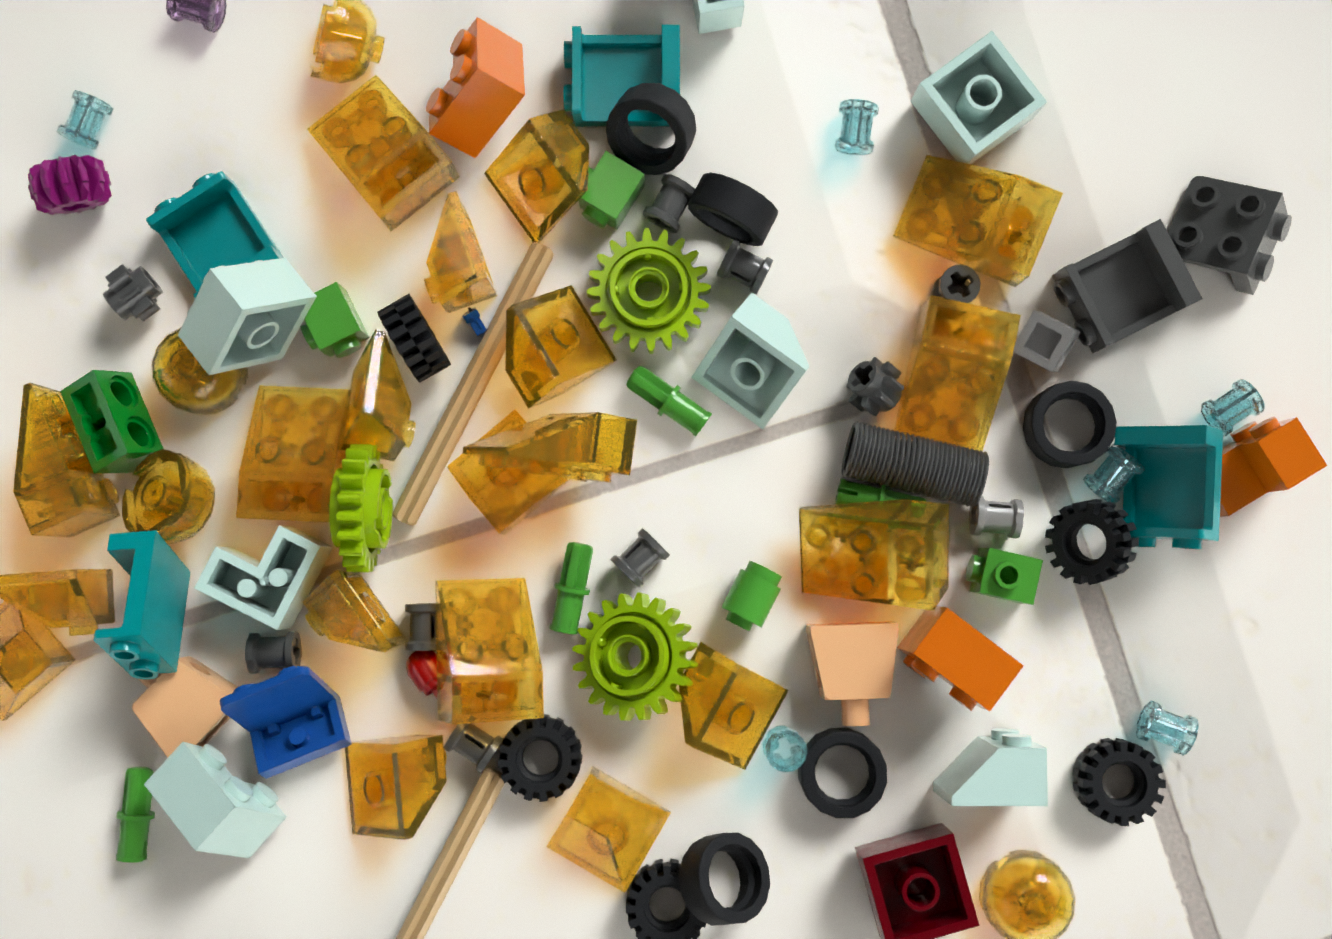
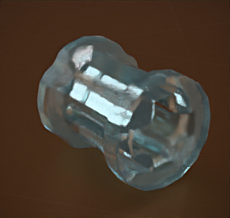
M74 90L71 96L74 104L65 125H59L56 132L72 142L96 150L99 145L96 137L105 116H110L114 108L95 96Z
M848 99L840 102L839 113L842 114L840 137L835 140V149L849 155H868L873 153L874 142L871 141L873 118L879 112V106L876 103L862 99Z
M1238 379L1232 383L1231 390L1216 400L1209 399L1201 404L1203 418L1209 426L1223 430V437L1232 433L1233 426L1250 415L1258 416L1265 410L1264 401L1257 389L1244 379Z
M1112 444L1107 450L1109 453L1108 457L1093 474L1087 473L1083 480L1087 487L1107 502L1110 501L1116 504L1120 500V491L1135 474L1141 475L1145 471V467L1129 452Z
M1150 701L1140 713L1137 721L1136 736L1138 739L1146 742L1153 739L1169 745L1174 753L1184 756L1191 750L1196 741L1199 721L1191 715L1181 717L1165 711L1160 703Z
M786 725L775 726L770 729L762 743L766 758L770 765L778 771H795L806 760L807 746L805 741L796 730L790 729ZM781 738H786L790 744H796V746L790 748L791 756L785 759L782 758L780 753H773L774 750L779 748L778 740Z

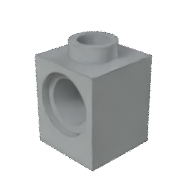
M1033 310L1011 351L1051 372H1059L1081 332L1041 311Z

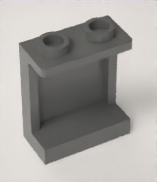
M1161 219L1074 264L1071 263L1052 275L1055 281L1053 288L1057 299L1063 306L1069 307L1076 321L1074 329L1081 332L1078 339L1084 346H1089L1092 354L1203 299Z

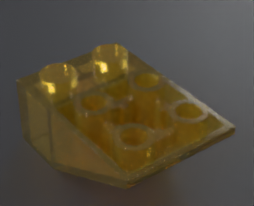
M377 75L373 76L307 129L391 232L460 177L453 162Z
M926 155L893 237L960 265H966L979 273L1016 287L1030 276L1063 193L1020 175Z
M933 295L928 297L920 306L894 431L898 430L899 433L914 434L915 437L920 435L921 438L925 437L926 439L929 437L930 440L934 439V441L938 440L943 443L947 442V444L951 443L952 445L956 444V446L960 445L961 447L964 446L965 448L969 447V449L973 448L974 450L983 451L1012 360L1021 315Z
M31 382L23 385L13 493L32 536L73 537L121 516L116 506V503L119 502L117 490L113 483L104 477L103 473H93L61 392Z
M259 385L239 470L236 518L264 521L330 523L329 503L332 480L335 471L338 468H342V459H346L350 402L349 389Z
M600 412L549 414L464 446L462 454L479 456L480 466L507 469V467L520 469V472L535 475H560V479L587 482L588 480L611 483L612 475H630L637 420Z
M900 499L806 506L799 509L802 593L934 611L948 590L949 504Z
M526 579L435 581L438 720L455 725L544 718L543 669Z

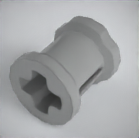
M981 496L978 504L969 509L968 524L970 534L979 536L982 532L1007 534L1008 538H1019L1024 518L1022 500L1014 499L1010 503L987 501Z

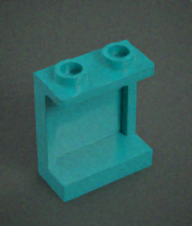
M662 25V35L582 34L581 26H572V41H564V68L572 69V84H564V112H572L574 127H606L609 114L618 100L629 88L641 83H660L680 94V25ZM634 110L628 115L630 127H670L660 115L648 110Z
M223 171L216 174L209 173L200 177L194 182L193 189L178 198L173 197L164 200L156 206L155 213L146 218L150 228L159 233L197 291L193 294L195 298L210 268L284 258L235 182Z
M1208 425L1116 427L1114 445L1125 447L1123 509L1129 515L1124 520L1126 523L1134 522L1137 530L1130 531L1131 538L1139 537V546L1135 547H1156V539H1172V548L1202 549V541H1219L1223 430Z
M157 530L110 534L107 551L130 575L128 595L122 626L119 628L95 630L93 640L134 678L154 679L162 673H176L191 572Z

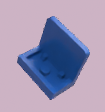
M307 666L284 668L275 677L257 684H245L237 687L232 694L221 698L219 701L221 711L250 732L258 774L265 779L352 745L340 696Z

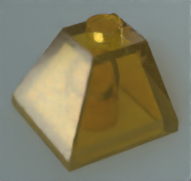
M562 109L529 118L485 171L484 175L532 242L540 243L588 191L589 144L565 110Z
M457 191L447 194L426 262L431 276L424 279L432 303L440 302L447 313L498 296L469 213Z
M572 285L513 304L506 310L505 371L528 409L560 396L617 361Z
M375 329L353 369L340 450L346 451V448H350V444L377 445V452L381 453V459L394 462L404 447L409 448L411 446L416 423L409 420L412 403L384 331Z
M516 409L447 466L469 499L496 531L502 535H506L573 478Z
M71 569L0 575L1 599L50 628L69 627V636L94 634L99 624L115 623L112 569Z
M337 569L302 602L309 611L305 614V618L311 628L321 637L326 635L329 640L383 653L405 646V643L409 642L360 572H346V569Z
M14 592L0 604V719L2 721L12 716L76 660L19 592Z
M700 642L691 660L698 663V667L686 668L683 673L693 684L692 686L679 685V693L683 699L681 701L685 743L697 750L746 770L789 690L722 652Z
M415 734L351 741L352 745L345 747L352 834L403 840L413 838L447 782L445 767L447 755L443 745V735Z
M592 766L546 847L625 893L671 811Z

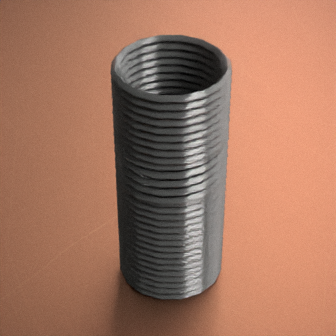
M856 421L853 423L848 436L841 474L843 477L855 478L856 481L860 479V481L864 480L865 483L873 482L874 485L878 484V486H890L891 489L895 487L898 490L900 488L901 491L913 492V494L917 493L922 496L926 495V497L931 498L935 497V499L944 500V502H953V504L957 503L958 505L961 504L962 506L966 505V507L970 506L973 508L980 501L985 488L989 470V456L986 451L969 449V447L965 448L964 446H956V444L952 445L951 443L947 444V442L943 443L938 440L934 441V439L930 440L929 437L925 439V437L921 438L920 435L915 437L914 434L899 433L898 430L885 429V427L881 429L880 426L876 427V425L872 426L871 424L868 425L867 423L863 424V422L859 423Z

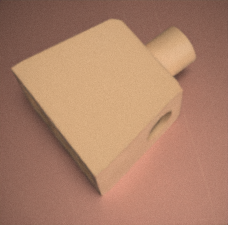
M884 621L806 624V633L820 696L824 700H841L843 726L870 725L869 699L890 698L899 631L898 623Z
M190 656L181 657L178 660L176 673H162L154 679H138L147 689L133 703L132 709L168 758L182 742L202 747L209 742L230 719L229 716L221 711L220 699L232 694L238 686Z

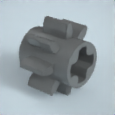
M122 264L105 277L109 282V289L103 293V296L122 319L127 320L133 315L136 319L139 317L144 322L161 309L156 303V298L163 291L155 279L142 266L132 271Z
M873 357L871 361L859 363L853 368L848 378L846 387L854 393L848 401L861 412L867 410L873 416H877L879 412L891 410L899 402L902 390H904V386L897 381L902 372L889 361L883 364L876 357Z

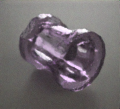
M167 0L166 2L167 15L170 16L171 20L180 22L186 19L202 24L205 30L212 33L217 32L221 28L226 15V0Z

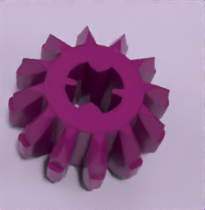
M77 155L70 157L59 156L57 159L44 160L41 164L32 166L27 174L29 180L28 189L31 200H34L36 210L50 215H67L75 212L81 213L85 210H95L97 206L105 205L112 196L108 171H105L103 161L90 155L81 157Z

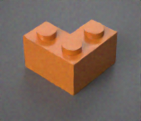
M476 17L467 31L461 29L455 36L450 47V53L453 55L450 80L443 89L438 87L433 91L426 105V112L429 113V134L473 158L479 155L525 96L522 43Z
M1274 416L1259 424L1253 421L1230 434L1234 441L1224 446L1222 450L1220 517L1232 515L1268 492L1289 490L1328 466L1297 417L1278 422Z
M928 605L897 647L907 655L903 660L907 667L924 679L927 678L932 682L937 677L943 679L953 687L948 694L970 711L977 705L990 712L1024 666L949 608Z

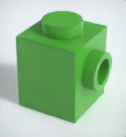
M605 151L595 169L588 167L577 183L576 191L580 192L577 197L579 206L583 209L582 216L600 228H605L606 224L618 230L645 186L644 173Z
M338 282L315 292L314 294L317 297L304 319L306 323L300 326L308 345L312 350L319 348L327 356L336 355L337 358H342L358 351L361 348L360 342L370 337L348 292Z
M979 548L978 554L971 556L967 567L966 580L971 582L969 592L1020 604L1034 605L1043 560L994 548Z

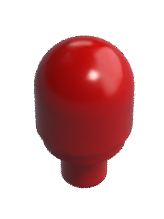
M434 650L414 651L408 657L406 662L407 674L420 692L423 691L425 696L433 693L443 708H446L458 698L448 684V681L452 678L449 673L450 669L438 653Z

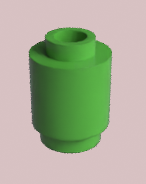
M749 561L745 570L740 569L722 605V608L729 611L725 620L749 632L753 624L762 628L781 590L777 586L782 576L764 566Z

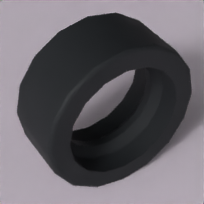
M641 83L629 88L610 112L605 128L607 142L617 158L646 175H661L673 171L683 161L689 151L696 134L695 115L688 102L674 89L660 83ZM634 110H648L660 115L670 125L675 135L674 144L668 148H654L643 143L634 135L628 124L630 112Z
M712 172L702 175L688 202L689 211L703 224L732 240L735 239L742 244L750 246L763 245L778 215L775 205L758 191L736 179Z
M1068 381L1048 387L1032 399L1024 414L1023 432L1026 444L1038 459L1050 466L1067 469L1092 463L1105 454L1115 438L1117 421L1113 405L1102 391L1088 383ZM1059 400H1078L1092 414L1095 424L1094 435L1090 442L1080 450L1072 452L1060 450L1052 445L1045 435L1043 427L1044 415L1048 408Z
M847 727L829 728L815 734L803 747L798 760V780L807 799L820 812L834 818H855L869 812L882 798L887 785V764L880 749L863 733ZM847 745L857 749L865 757L868 764L869 777L865 787L858 795L849 799H835L826 795L819 788L816 781L815 767L819 757L827 749L834 746Z
M738 832L704 836L692 843L682 858L679 870L680 892L686 907L698 920L711 926L746 923L756 917L767 902L770 889L769 867L762 850L752 839ZM718 851L727 852L734 860L739 871L740 888L738 897L732 907L724 908L715 899L710 887L709 868L712 858Z

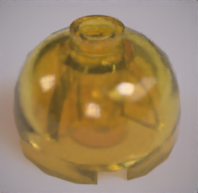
M334 0L332 6L323 4L313 54L316 55L315 62L320 63V67L310 66L309 77L342 84L355 81L363 76L370 62L379 64L385 37L377 35L376 17L362 0Z
M181 327L168 333L157 345L151 361L152 380L159 394L176 409L196 415L217 414L232 406L238 399L236 396L241 391L242 385L246 384L248 367L208 375L178 336Z
M161 449L149 454L136 467L132 475L138 476L139 479L133 491L125 489L122 498V518L125 528L129 532L157 530L167 544H175L193 538L206 525L213 513L215 487L208 472L198 462L181 453Z
M1018 849L1009 852L1010 855L1004 856L999 861L995 860L992 862L980 882L979 902L987 921L1000 936L1006 939H1059L1067 932L1075 916L1076 896L1069 877L1055 861L1037 851Z

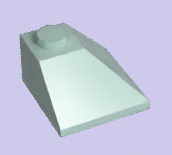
M751 293L730 317L691 378L761 429H764L807 371L809 364L789 319Z

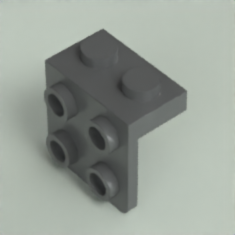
M1196 176L1188 185L1168 230V234L1183 262L1230 273L1236 291L1254 295L1259 282L1267 281L1274 264L1272 252L1277 241L1283 242L1287 237L1292 217L1287 213L1283 193L1205 176Z

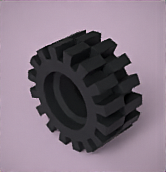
M410 294L377 311L378 317L382 321L381 323L388 332L390 339L419 383L451 365L442 346Z
M1102 499L1072 503V505L1060 509L1061 515L1053 516L1049 522L1054 528L1046 530L1045 538L1052 539L1053 543L1045 546L1046 554L1054 552L1056 558L1050 561L1053 568L1062 566L1064 569L1060 575L1065 579L1074 577L1073 583L1084 584L1088 582V585L1118 577V574L1124 573L1130 567L1127 563L1134 561L1137 553L1131 551V548L1139 546V537L1131 538L1130 531L1137 529L1134 522H1125L1124 519L1129 514L1124 509L1116 511L1115 507L1117 504L1110 501L1102 503ZM1086 524L1098 527L1105 536L1106 549L1098 559L1086 557L1078 547L1077 534Z
M548 714L526 717L510 729L500 744L498 751L500 752V758L497 760L498 768L502 770L501 778L504 784L508 782L511 786L510 791L515 795L520 793L524 795L525 800L532 801L535 798L539 799V802L548 801L551 797L556 799L563 795V792L573 785L582 764V745L580 739H577L575 735L576 731L571 726L568 727L564 724V720L557 717L555 719ZM545 740L556 748L558 764L552 772L538 775L529 771L523 761L524 749L532 741Z
M1104 738L1100 739L1101 744L1099 745L1096 743L1088 745L1087 748L1090 752L1087 755L1079 754L1077 760L1082 763L1080 768L1073 767L1072 772L1073 775L1078 777V782L1072 783L1074 791L1080 794L1077 797L1080 803L1087 807L1088 811L1108 823H1116L1120 826H1129L1130 821L1140 824L1144 822L1142 818L1144 814L1152 817L1157 811L1151 806L1155 801L1162 804L1164 796L1158 794V789L1166 788V780L1159 778L1158 775L1164 772L1162 766L1153 761L1156 757L1151 752L1144 750L1142 746L1116 738V740ZM1115 764H1125L1133 773L1134 786L1127 796L1119 799L1110 798L1103 789L1102 779L1104 773Z
M663 859L655 860L654 865L649 866L646 864L641 868V872L638 875L635 874L632 878L630 888L627 891L626 914L628 915L630 929L634 928L638 939H697L700 936V929L706 927L707 923L698 920L686 905L683 913L672 921H662L656 918L650 910V898L658 889L672 887L680 892L679 870L681 864H679V860L671 859L670 862H663Z

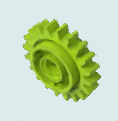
M645 228L642 241L637 242L633 234L628 231L626 232L625 247H621L617 242L611 240L609 245L613 256L608 257L599 253L596 256L597 262L604 270L589 271V278L593 282L600 284L597 287L587 289L588 298L600 300L599 303L594 304L590 308L592 316L606 315L599 324L601 332L608 331L613 327L616 328L613 335L614 344L617 345L627 336L630 337L629 345L631 352H635L639 343L645 341L649 354H653L655 343L660 340L664 347L670 351L672 350V335H677L684 342L688 341L689 336L684 327L685 325L700 328L702 322L694 312H708L709 304L698 297L709 294L711 292V285L698 282V280L707 275L708 269L707 266L692 267L698 259L699 252L694 250L683 255L684 238L678 239L674 245L670 246L668 245L667 230H663L658 241H653L649 228ZM644 282H654L661 288L662 293L653 301H645L639 298L636 290Z
M350 444V448H346V459H342V468H338L335 471L332 480L329 503L330 532L334 546L339 548V556H343L342 566L346 567V572H373L374 566H377L378 562L377 554L381 553V549L386 548L390 538L393 499L389 496V488L392 482L388 469H383V464H380L381 453L377 452V445Z
M637 592L633 601L630 595L621 593L618 596V606L613 601H602L604 615L595 612L587 614L593 624L592 629L578 628L577 631L586 639V644L575 645L572 647V650L582 654L584 660L576 663L572 668L575 671L586 672L587 676L579 682L578 687L579 689L594 688L588 702L590 704H601L605 701L603 706L604 715H615L619 711L620 720L632 721L635 713L639 720H650L651 708L657 714L668 713L665 698L671 702H681L683 700L676 689L677 685L692 686L693 682L683 672L686 668L698 667L697 662L686 658V652L692 651L698 646L695 642L683 641V636L692 627L690 624L685 623L675 625L681 611L675 608L664 611L666 600L655 597L650 602L648 594ZM637 645L641 651V660L637 667L633 669L629 664L628 654L630 649Z

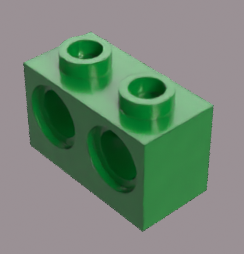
M92 370L60 391L94 474L133 473L165 453L132 372Z

